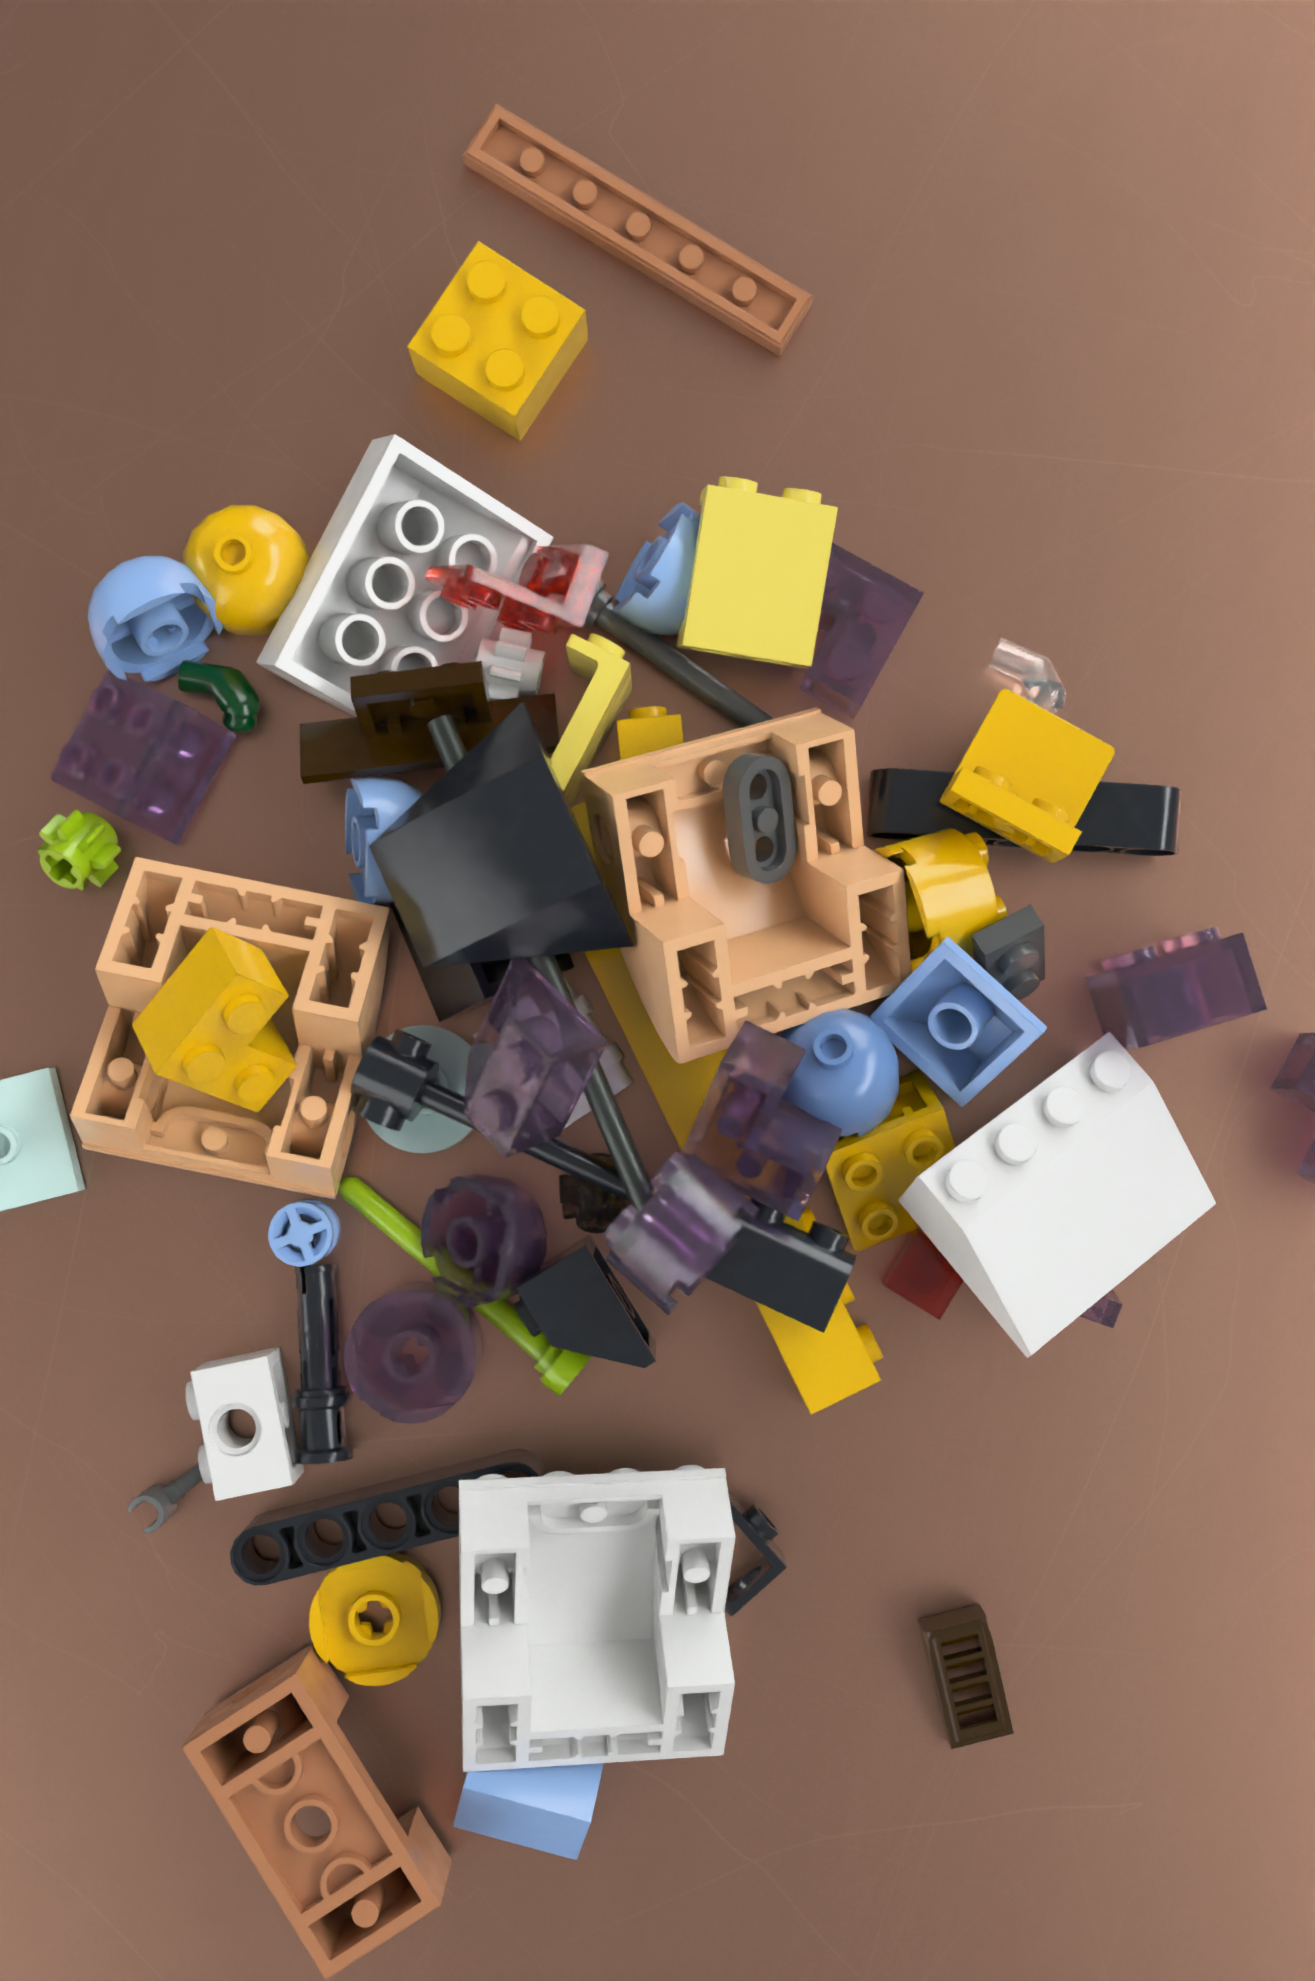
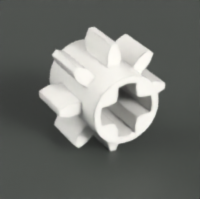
M502 626L499 641L482 638L476 662L482 661L491 701L519 698L520 695L527 697L538 694L546 652L531 649L533 639L531 638V632Z

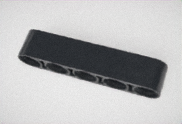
M883 768L871 771L867 824L868 836L882 839L909 840L952 828L963 834L978 833L986 846L1022 848L939 802L955 772ZM1100 781L1074 827L1082 831L1072 851L1139 856L1177 855L1181 789L1161 785Z
M514 1449L268 1511L256 1516L234 1540L230 1551L231 1565L235 1574L244 1582L254 1586L268 1585L459 1536V1513L453 1514L448 1512L440 1505L438 1500L439 1490L445 1487L459 1488V1480H476L484 1475H502L508 1471H520L528 1477H541L546 1474V1469L542 1460L534 1453L524 1449ZM382 1503L398 1505L407 1517V1525L400 1529L385 1527L377 1518L376 1506ZM319 1519L335 1521L343 1532L344 1541L338 1545L323 1543L314 1531V1522ZM266 1535L271 1537L280 1549V1558L268 1561L259 1557L253 1548V1536Z

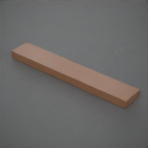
M495 103L463 154L464 163L467 167L779 357L812 306L814 296L497 103Z

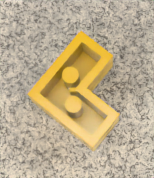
M212 926L132 1023V1027L156 1075L259 1113L298 1066L271 1018L289 995L263 950Z

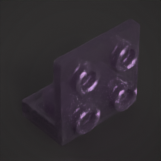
M108 670L99 686L92 693L89 705L71 739L62 749L59 761L51 774V780L178 846L236 734L188 705L126 677L127 680L117 678Z

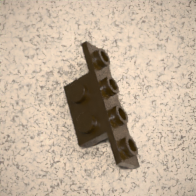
M482 661L468 663L451 662L435 667L402 671L385 670L376 674L350 677L351 700L357 717L300 724V777L303 784L444 767L427 727L430 721L450 714L468 753L522 701L525 702L548 755L553 754L560 741L555 693L491 701Z

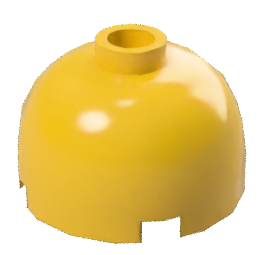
M230 505L209 514L192 530L183 551V564L189 567L216 601L214 605L216 618L224 625L223 628L226 631L238 636H265L272 633L280 615L293 598L303 577L305 567L311 558L301 536L281 516L256 505ZM192 595L196 602L194 604L202 612L206 613L211 620L204 601L202 603L197 596Z

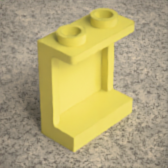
M719 477L718 486L708 484L701 491L699 505L702 506L694 563L685 617L678 632L676 648L796 668L812 667L838 507L820 504L822 494L815 491L783 488L782 497L756 493L757 482L737 477Z
M571 634L565 645L571 672L590 681L550 758L552 768L570 807H572L583 785L581 771L592 768L632 691L630 663L622 659L625 651L612 641L596 634H590L587 641Z

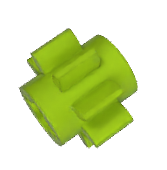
M74 810L66 819L57 813L39 832V835L45 840L37 849L38 854H40L41 867L52 881L62 887L84 890L90 882L101 887L119 868L113 860L121 851L120 846L117 845L118 838L116 832L105 819L91 812L80 813L79 810Z

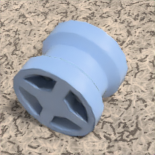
M304 1199L290 1203L277 1211L270 1221L268 1230L270 1247L276 1257L288 1265L297 1267L312 1265L330 1254L338 1244L341 1232L339 1218L329 1205L320 1200ZM300 1214H302L304 1220L310 1221L312 1224L302 1221Z

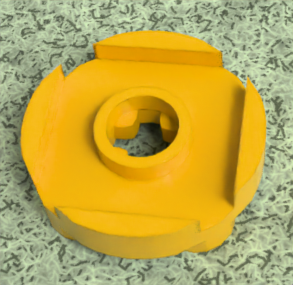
M398 1552L331 1568L318 1589L309 1612V1630L317 1654L326 1664L330 1661L336 1669L346 1673L344 1678L364 1686L387 1685L407 1677L417 1668L418 1663L427 1656L436 1639L441 1623L439 1594L433 1580L427 1575L424 1565L418 1558L412 1555H402ZM369 1601H379L382 1608H389L393 1618L386 1620L384 1631L373 1632L371 1622H360L358 1614L367 1610Z

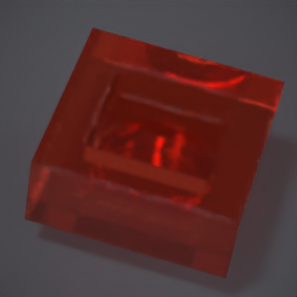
M914 1229L882 1284L940 1320L964 1280L932 1241Z

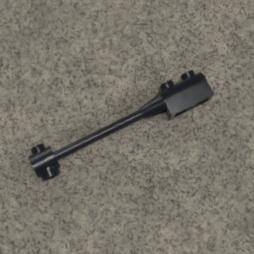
M396 1029L391 1040L379 1035L365 1051L351 1085L352 1095L358 1097L353 1111L361 1117L383 1127L400 1131L405 1120L412 1122L424 1106L630 1202L615 1165L435 1083L439 1071V1063L427 1058L432 1046L429 1042ZM652 1183L670 1227L711 1252L700 1276L824 1333L857 1255L845 1250L850 1239L849 1236L817 1221H813L808 1233L784 1222L789 1211L787 1207L756 1193H752L746 1205L736 1199L734 1202L672 1187L664 1189Z

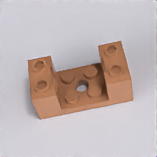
M312 1643L208 1710L181 1748L324 1979L327 1980L441 1906L452 1860L418 1806L396 1819L337 1724V1720L349 1695L330 1664H326ZM306 1806L319 1807L329 1816L331 1829L321 1836L307 1835L297 1825L296 1812Z

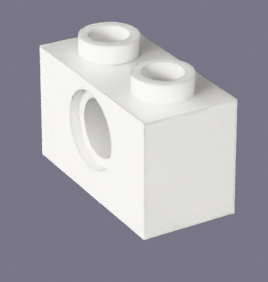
M280 1347L208 1361L190 1372L192 1381L186 1384V1403L191 1418L194 1421L200 1420L204 1445H201L198 1450L199 1469L204 1483H212L215 1501L293 1485L304 1473L303 1464L295 1463L294 1453L300 1449ZM232 1409L244 1410L253 1417L256 1425L254 1437L242 1438L231 1430L228 1418Z

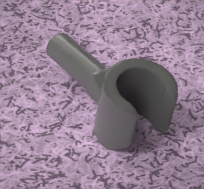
M199 1463L167 1486L158 1484L148 1487L129 1504L128 1512H131L142 1502L152 1503L156 1507L158 1518L143 1530L144 1533H152L165 1524L175 1514L177 1501L203 1480Z

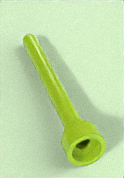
M347 1176L340 1181L338 1192L346 1202L535 1359L537 1363L534 1365V1368L543 1375L539 1380L558 1397L564 1392L589 1361L590 1355L552 1347L544 1333L534 1338L511 1305L356 1176Z

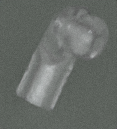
M1001 637L988 666L1022 681L1029 694L1026 699L1056 715L1057 709H1061L1065 705L1066 690L1052 662L1039 653Z

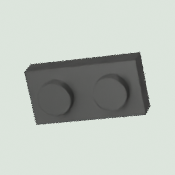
M1031 904L972 935L974 960L1018 1001L1034 992L1039 986L1040 981L1045 979L1044 924Z

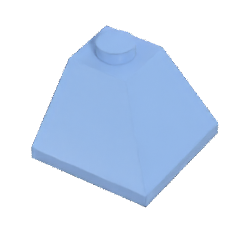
M948 936L869 1016L887 1032L891 1043L962 1108L1047 1029L1045 1024Z

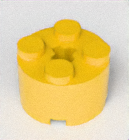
M947 828L874 850V852L904 869L911 973L947 936L969 956L974 955L972 935L1008 916L1003 900L994 892L987 869L989 861L987 846L982 837L976 832L963 834L956 829Z

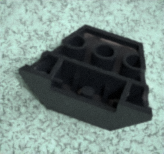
M524 701L369 845L424 968L634 946L611 892L603 881L552 768L551 759Z

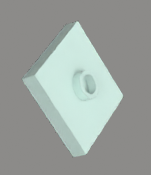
M48 1067L0 1080V1212L86 1190L56 1068Z

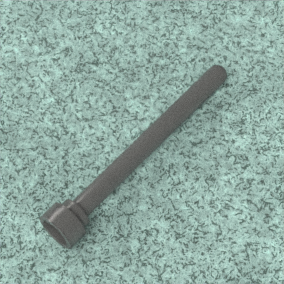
M584 569L576 577L560 601L557 611L579 626L584 622L591 628L598 624L741 727L774 719L656 634H651L635 627L613 612L615 605L611 603L613 596L605 591L607 584L587 569Z

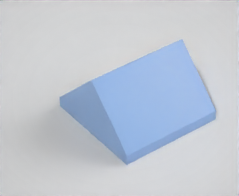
M604 1763L467 1772L453 1827L577 1860L591 1824Z

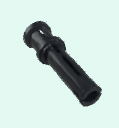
M337 1264L295 1266L301 1365V1388L296 1389L295 1396L292 1397V1407L299 1409L301 1449L294 1453L295 1463L297 1464L333 1463L346 1461L354 1457L353 1447L346 1445L345 1405L351 1402V1392L347 1391L346 1385H341L339 1323L336 1297Z

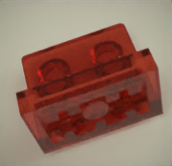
M588 543L539 546L537 552L532 553L526 560L520 574L519 586L469 564L430 566L425 579L441 586L440 597L450 603L470 610H476L479 605L499 611L496 621L506 627L531 632L532 634L534 630L546 634L556 635L558 628H583L609 553Z

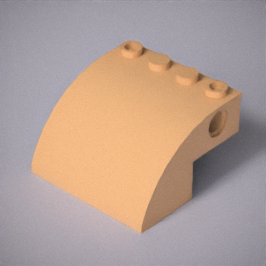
M815 707L581 771L596 865L605 885L608 886L634 943L633 947H623L620 949L646 1012L670 1055L678 1064L804 1024L825 1012L842 1008L849 1009L889 996L911 974L904 869L864 846L855 732L853 728L821 713V709ZM748 752H756L778 758L784 763L790 775L797 851L793 865L788 873L779 881L771 884H763L742 877L734 870L730 860L722 786L725 773L730 764L738 756Z
M135 857L95 968L109 1006L70 1114V1118L83 1142V1149L335 1200L358 1114L353 1111L358 1097L352 1095L351 1085L357 1067L376 1035L387 963L391 920L390 908ZM211 926L262 949L289 995L271 1018L298 1066L259 1113L156 1075L132 1027V1023Z

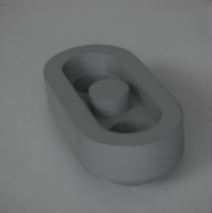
M756 752L744 753L730 764L725 773L722 786L730 860L734 870L742 877L763 884H771L779 881L788 873L793 865L797 851L790 775L784 763L778 758Z

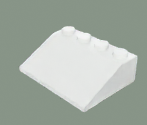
M396 434L373 439L306 565L303 577L293 598L280 615L256 663L306 692L357 717L351 700L350 677L376 674L385 670L402 671L435 667L451 662H476L482 638L499 641L501 627L509 625L554 537Z
M1110 1031L921 1173L898 1200L1027 1358L1216 1204L1153 1080Z

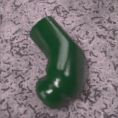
M189 660L182 661L178 675L180 691L213 696L219 708L224 712L222 717L224 726L232 732L246 733L256 727L258 718L256 713L261 710L260 698L240 670L228 666Z

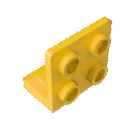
M1002 689L996 696L939 802L1054 864L1070 855L1082 831L1074 827L1111 762L1115 749L1111 745L1008 689Z
M920 1070L899 1077V1093L891 1112L873 1131L859 1137L858 1132L850 1136H837V1141H821L815 1138L814 1147L826 1170L845 1229L850 1237V1243L855 1251L867 1249L920 1228L898 1200L921 1173L955 1148L944 1108Z

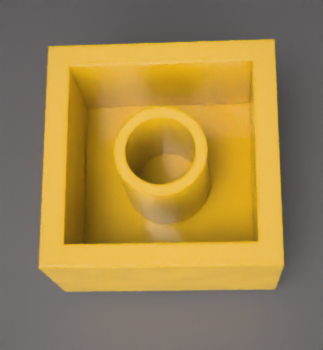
M478 241L407 347L417 375L515 439L521 441L588 341L586 310Z

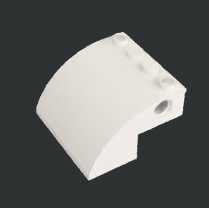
M685 1465L669 1471L639 1472L632 1468H619L605 1474L573 1475L566 1471H554L541 1477L507 1478L499 1474H488L476 1480H459V1608L463 1772L724 1755L735 1687L724 1613L735 1544V1531L725 1468L704 1469L698 1465Z

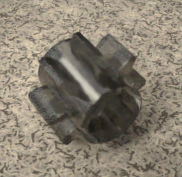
M591 1153V1155L615 1165L611 1155ZM569 1174L559 1175L558 1177L563 1218L566 1220L576 1217L577 1226L585 1232L596 1234L611 1232L624 1223V1211L635 1212L631 1202Z

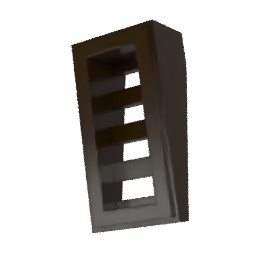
M977 1604L918 1619L951 1749L1014 1734L988 1619L981 1605ZM975 1638L976 1648L943 1656L942 1646ZM981 1661L982 1671L948 1678L947 1670ZM987 1684L989 1694L954 1702L952 1693ZM993 1707L995 1719L964 1727L959 1726L957 1716Z

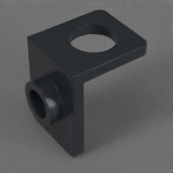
M728 1489L733 1521L763 1554L757 1562L728 1587L725 1611L730 1616H733L783 1572L787 1565L783 1551L773 1541L779 1535L775 1525L756 1504H753L746 1510Z

